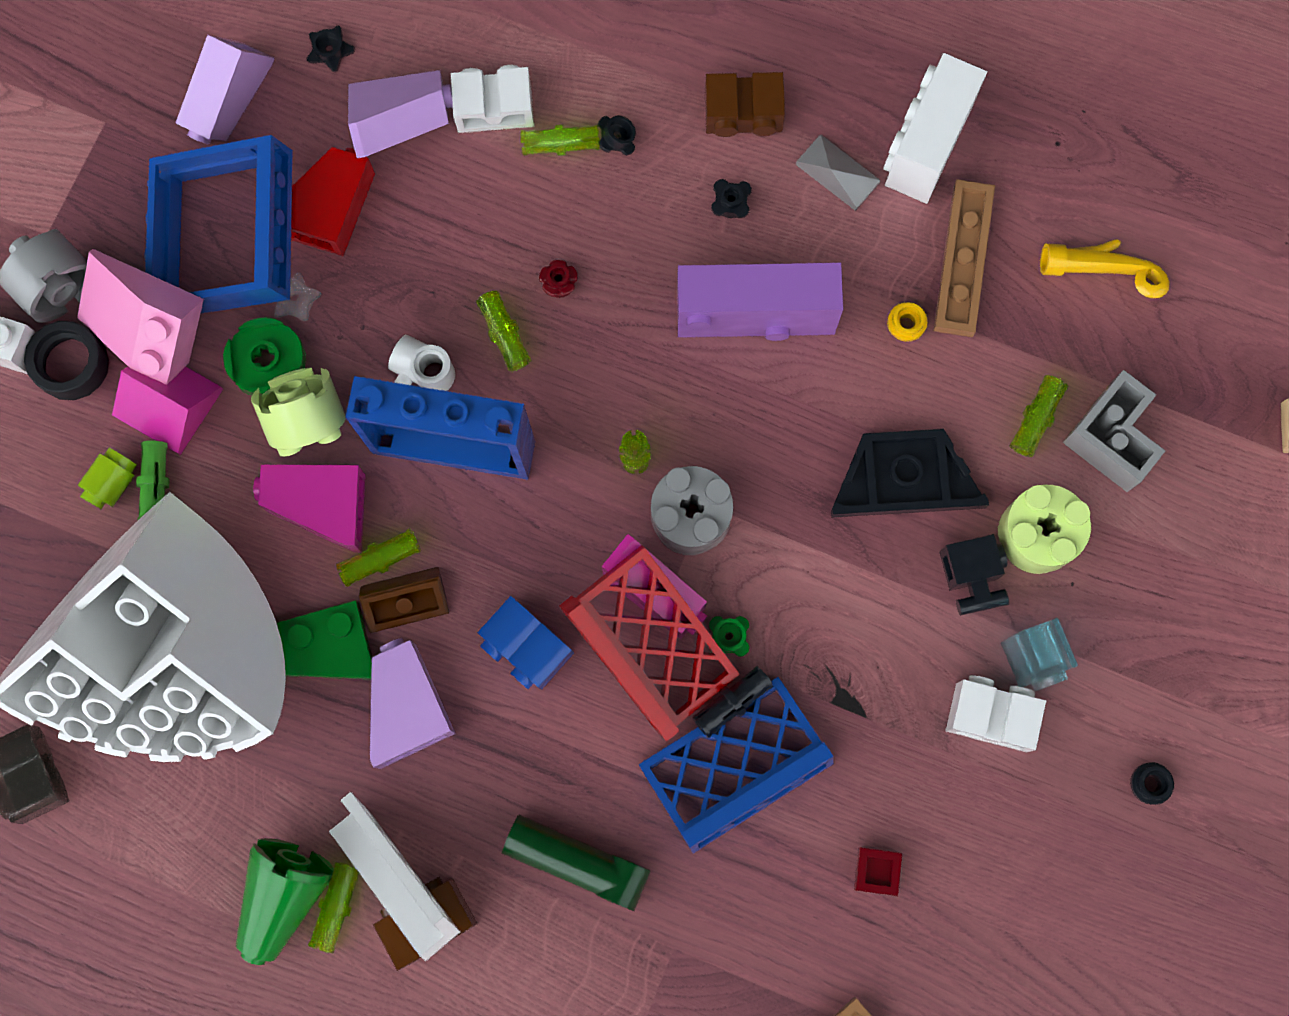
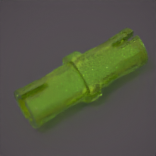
M561 124L555 125V129L522 130L521 143H524V146L521 148L523 156L557 152L558 156L566 155V151L600 150L598 124L564 128V125Z
M490 291L481 295L478 298L479 300H476V304L487 322L489 328L488 336L491 342H496L508 371H516L527 366L528 362H531V358L518 334L519 326L516 320L511 319L499 291Z
M1050 375L1044 376L1031 405L1025 407L1022 413L1024 419L1009 445L1011 449H1015V452L1026 457L1034 456L1047 427H1052L1055 421L1053 415L1068 389V385L1063 383L1064 381Z
M630 430L621 439L619 453H623V455H619L627 472L635 474L634 470H638L639 474H641L648 467L651 452L647 453V451L651 450L643 432L635 430L636 435H632ZM634 450L637 451V455H633Z
M409 528L405 532L380 544L376 542L369 544L368 550L345 561L336 563V568L338 571L341 570L339 575L346 587H349L353 583L378 571L381 574L390 570L389 566L416 553H420L421 548L419 545H416L418 541Z
M340 862L335 863V869L325 898H320L317 906L321 910L311 940L308 943L309 947L314 949L319 947L320 951L327 953L335 952V945L345 916H350L352 911L349 903L360 874L355 867H350V865Z

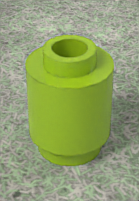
M109 447L104 455L99 453L77 485L84 489L80 497L99 509H102L105 503L114 507L135 475L132 472L137 465Z

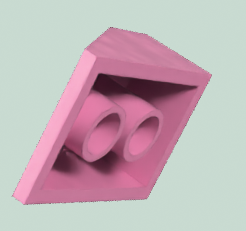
M92 249L88 255L77 318L130 369L167 385L189 364L204 299Z

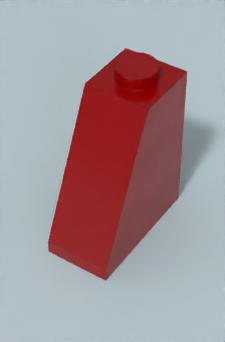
M331 147L292 185V241L344 256L375 176L367 156L357 158L353 148H346L344 151Z

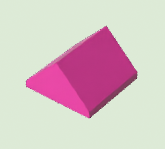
M126 367L120 373L112 416L155 441L167 443L168 449L181 455L223 391V388L187 367H184L167 385Z

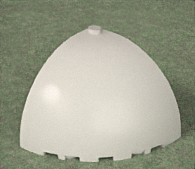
M169 492L123 534L92 566L18 652L0 676V707L31 726L35 720H38L60 730L58 738L68 742L71 740L95 743V751L110 755L127 757L129 752L132 751L149 754L151 761L181 762L184 755L201 756L203 760L215 758L217 751L233 748L238 752L257 744L274 733L282 710L286 682L282 641L270 605L245 562L211 525Z

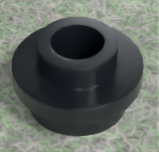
M1149 762L1141 764L1131 775V790L1135 797L1145 804L1158 805L1164 803L1173 793V777L1170 771L1159 763ZM1148 776L1154 777L1157 781V788L1153 792L1145 787V779Z

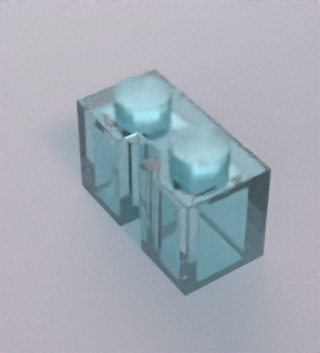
M1058 618L1020 631L1001 642L1018 686L1025 687L1032 684L1035 692L1069 679L1066 671L1078 666Z

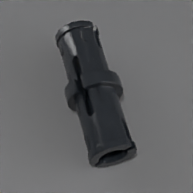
M756 666L730 688L725 686L720 690V696L694 715L692 719L703 734L710 738L735 716H743L746 713L745 709L753 701L774 686L759 666Z

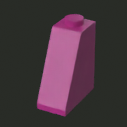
M261 465L260 477H255L253 492L255 500L259 501L258 504L264 510L349 551L362 553L366 474L358 465Z
M627 534L602 565L603 575L640 547L641 544ZM649 552L703 624L708 617L703 613L707 601ZM642 560L629 570L627 586L648 587L650 570ZM620 578L612 583V585H619ZM656 581L655 589L664 590L660 583ZM625 593L628 599L644 610L646 594ZM654 595L651 617L671 620L674 606L672 599L667 596ZM681 612L680 621H688ZM678 627L677 637L682 639L687 631L691 635H694L696 631L692 628Z

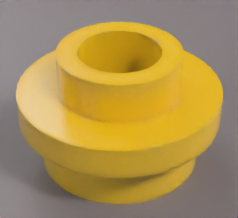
M911 302L900 303L889 313L887 319L888 329L898 340L905 342L917 340L926 330V313L917 304ZM902 318H909L914 326L909 329L904 328L900 324V320Z

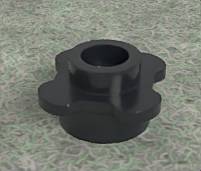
M603 116L598 121V127L601 129L599 147L607 153L613 150L620 151L626 156L631 155L635 150V145L632 141L636 136L633 123L624 116H614L612 118Z
M725 179L717 180L713 187L716 199L711 205L712 212L716 216L726 218H745L750 211L747 205V198L752 192L750 184L746 181L736 184L728 183ZM734 196L735 200L731 202L728 200V197Z

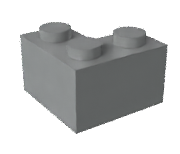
M1123 370L1108 385L1063 443L1123 490L1129 492L1142 482L1165 452L1163 448L1132 426L1155 398L1156 394Z

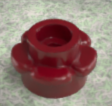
M563 260L551 261L549 266L543 267L539 274V281L543 284V291L547 295L556 298H562L571 294L575 289V282L578 280L576 269L573 266H568ZM557 275H560L562 277V280L556 281L555 277Z

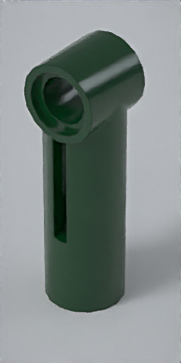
M520 814L515 819L502 850V854L575 884L605 900L632 911L636 909L651 872L635 863L616 855L608 854Z

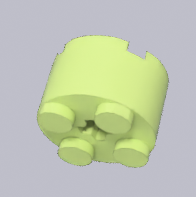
M303 368L282 374L268 381L270 386L268 391L261 395L258 388L251 396V402L267 441L271 447L278 450L280 456L293 455L299 452L303 446L315 442L327 444L341 436L340 427L345 422L346 416L331 376L326 369L321 368V375H314L312 368Z
M1035 485L1016 498L1002 514L998 525L999 541L1003 545L1009 561L1023 571L1043 574L1058 570L1075 559L1085 549L1091 533L1090 509L1074 493L1063 487ZM1040 523L1047 526L1046 530L1050 532L1048 536L1042 535L1043 528L1039 525Z

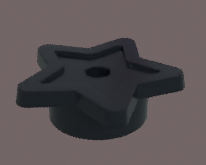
M340 26L309 33L313 49L306 60L310 64L325 63L332 72H337L341 58L355 52L352 45L342 40V29ZM328 46L333 47L331 51L326 50Z

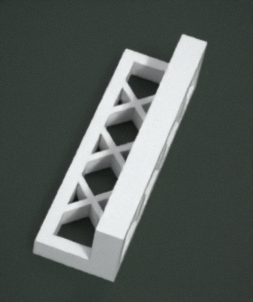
M350 792L341 799L350 814L329 832L419 956L426 961L460 931L369 810Z

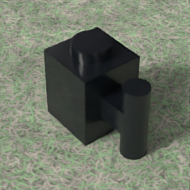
M994 534L948 544L939 552L949 591L965 587L969 589L971 597L956 600L960 616L1009 605L1007 591L1001 589L990 592L987 583L1002 577L1005 574L1004 568L1007 567L1005 549L1002 544L996 543Z

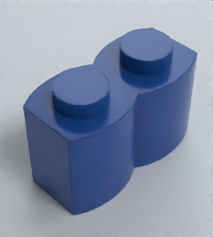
M512 596L504 602L477 632L485 639L480 647L497 662L504 656L513 664L515 668L510 674L527 689L535 684L542 690L574 654L564 642Z

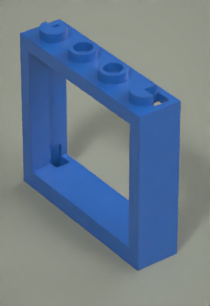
M267 135L149 158V180L147 181L148 208L146 213L147 235L144 252L146 262L145 273L179 288L182 182L257 168L254 282L189 293L204 299L200 314L290 300L293 150L274 136Z
M354 376L346 419L372 454L529 479L536 441L524 404ZM499 424L509 426L511 434L498 432ZM382 436H393L391 448L380 446ZM511 457H513L516 468H510Z

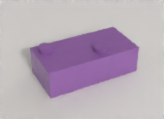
M841 263L678 265V337L765 336L767 340L781 341L788 339L792 335H835L843 311Z

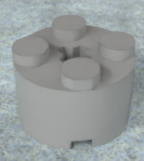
M52 229L31 239L28 236H21L9 246L11 255L0 269V286L35 321L43 323L55 320L69 312L64 305L71 299L75 298L80 302L87 260L59 230Z
M698 466L677 467L669 471L657 484L651 499V521L655 533L667 548L683 555H698L716 547L728 533L733 514V499L729 485L716 473ZM690 504L698 506V512L694 514L693 518L686 517V510L684 509L688 508Z

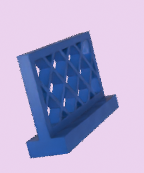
M779 677L771 681L774 686L773 688L758 697L746 708L748 709L755 704L753 713L746 711L741 716L742 718L751 719L747 741L725 737L726 724L719 729L718 735L713 734L710 738H707L697 727L638 764L693 854L833 765L834 756L826 744L822 743ZM777 691L785 703L782 719L759 714L761 700ZM789 711L797 722L787 720ZM757 721L780 726L776 747L752 742ZM785 727L802 730L811 744L799 752L781 749ZM700 738L716 741L712 763L689 759L692 743ZM722 743L745 748L740 770L717 765ZM685 748L683 757L675 755ZM751 749L774 754L772 767L764 774L746 771ZM779 755L789 757L778 764ZM665 760L681 763L676 786L659 782L651 769ZM687 765L710 770L705 792L682 787ZM715 772L739 776L736 792L728 797L711 794ZM744 777L754 779L747 785L743 786ZM664 790L675 792L672 802ZM680 793L703 798L700 814L687 823L683 822L677 812ZM709 800L718 802L714 806L707 809Z

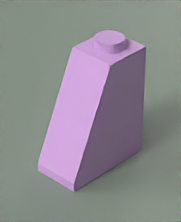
M207 35L176 124L189 129L187 135L199 142L210 144L211 140L227 141L271 68L274 58L242 42Z
M440 70L348 84V126L357 158L369 156L449 124L448 108H453L452 90L450 84L443 85Z
M402 638L393 640L380 647L381 654L372 657L370 761L372 766L377 769H382L456 734L417 645L411 640L404 642Z

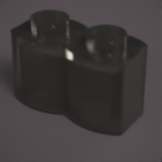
M27 724L0 737V815L4 819H9L11 823L24 824L69 802L66 787L59 771L54 765L51 750L40 727Z

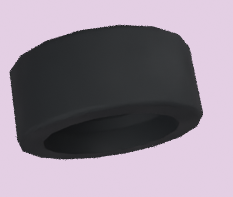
M57 321L45 325L32 336L26 347L24 363L28 376L47 394L60 400H77L89 396L101 386L108 372L109 358L105 346L88 328L73 321ZM70 339L82 342L89 352L88 363L83 372L73 380L64 383L51 379L45 370L46 360L51 350L59 343Z

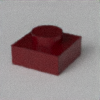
M858 847L854 890L898 896L903 853Z

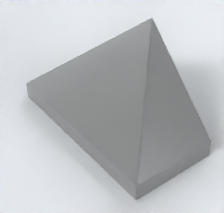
M821 134L796 161V165L855 211L881 181Z

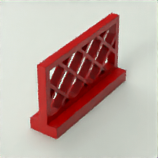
M642 545L576 598L570 596L559 605L649 723L666 741L679 732L676 726L740 675ZM642 560L650 570L648 587L627 586L629 570ZM620 578L619 585H612V583ZM656 581L660 583L664 590L655 589ZM604 590L618 592L615 614L598 613L590 601ZM625 593L646 594L643 617L622 615ZM654 595L667 596L672 599L674 606L671 620L651 618ZM681 612L688 621H680ZM604 620L614 621L612 630ZM621 622L642 624L639 646L623 645L620 642ZM650 625L670 626L667 649L647 647ZM678 627L692 628L697 632L695 651L675 649ZM704 644H706V646L712 653L703 652ZM629 652L638 653L637 662ZM646 654L666 656L663 677L647 676L643 672ZM674 656L694 658L691 680L671 678ZM702 659L718 660L725 671L712 682L699 681ZM654 684H662L661 694ZM670 685L690 687L688 701L674 712L667 703Z

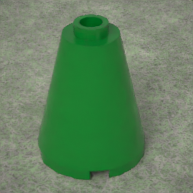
M262 838L258 840L257 845L253 844L249 853L236 939V948L241 952L242 959L255 965H264L265 962L276 960L331 881L334 868L321 855L312 851L309 858L297 853L299 845L279 839Z

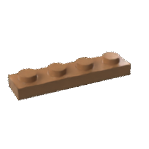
M958 179L955 181L933 329L935 332L973 337L976 332L995 185Z

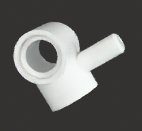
M407 334L402 336L394 347L388 363V369L398 374L394 383L411 385L414 382L419 387L447 391L453 385L455 370L447 352L443 348L436 345H427ZM439 363L443 365L438 375L433 377L423 375L425 368L429 364Z

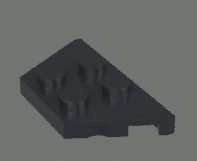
M944 429L863 433L832 507L831 518L986 509L989 506V499L985 493L981 494L969 475L971 473L963 458L959 457L954 451V444Z

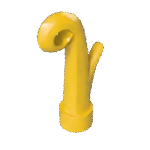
M1118 239L1096 246L1067 248L1064 244L1046 243L1042 248L1040 256V271L1042 275L1062 276L1064 273L1135 275L1137 290L1141 295L1150 299L1166 295L1170 285L1168 275L1155 263L1125 254L1111 253V251L1120 246L1121 241ZM1146 278L1150 279L1154 285L1148 283Z

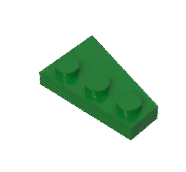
M356 600L277 623L285 659V677L371 680L372 653L360 606Z

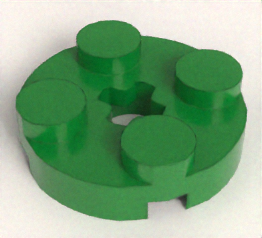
M256 318L245 322L238 328L239 332L234 335L233 339L228 340L224 348L223 362L227 375L247 395H252L258 388L262 395L270 389L268 381L282 374L303 369L306 364V353L300 338L290 327L274 318ZM268 349L271 355H275L274 360L265 367L261 363H255V358L262 355V350Z

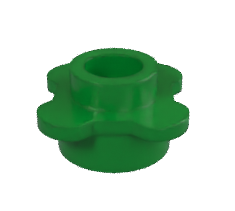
M716 616L710 620L709 628L712 631V638L724 653H735L738 657H743L748 653L750 646L746 642V631L749 629V622L745 617L738 616L735 619H723L720 616ZM727 633H732L733 639L727 640L725 638V635Z

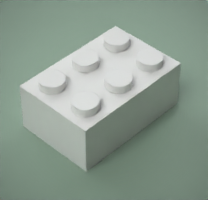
M943 53L937 67L929 65L920 85L921 89L917 98L914 97L905 116L904 125L901 131L897 132L890 147L889 156L883 168L889 172L885 186L923 203H928L988 71Z

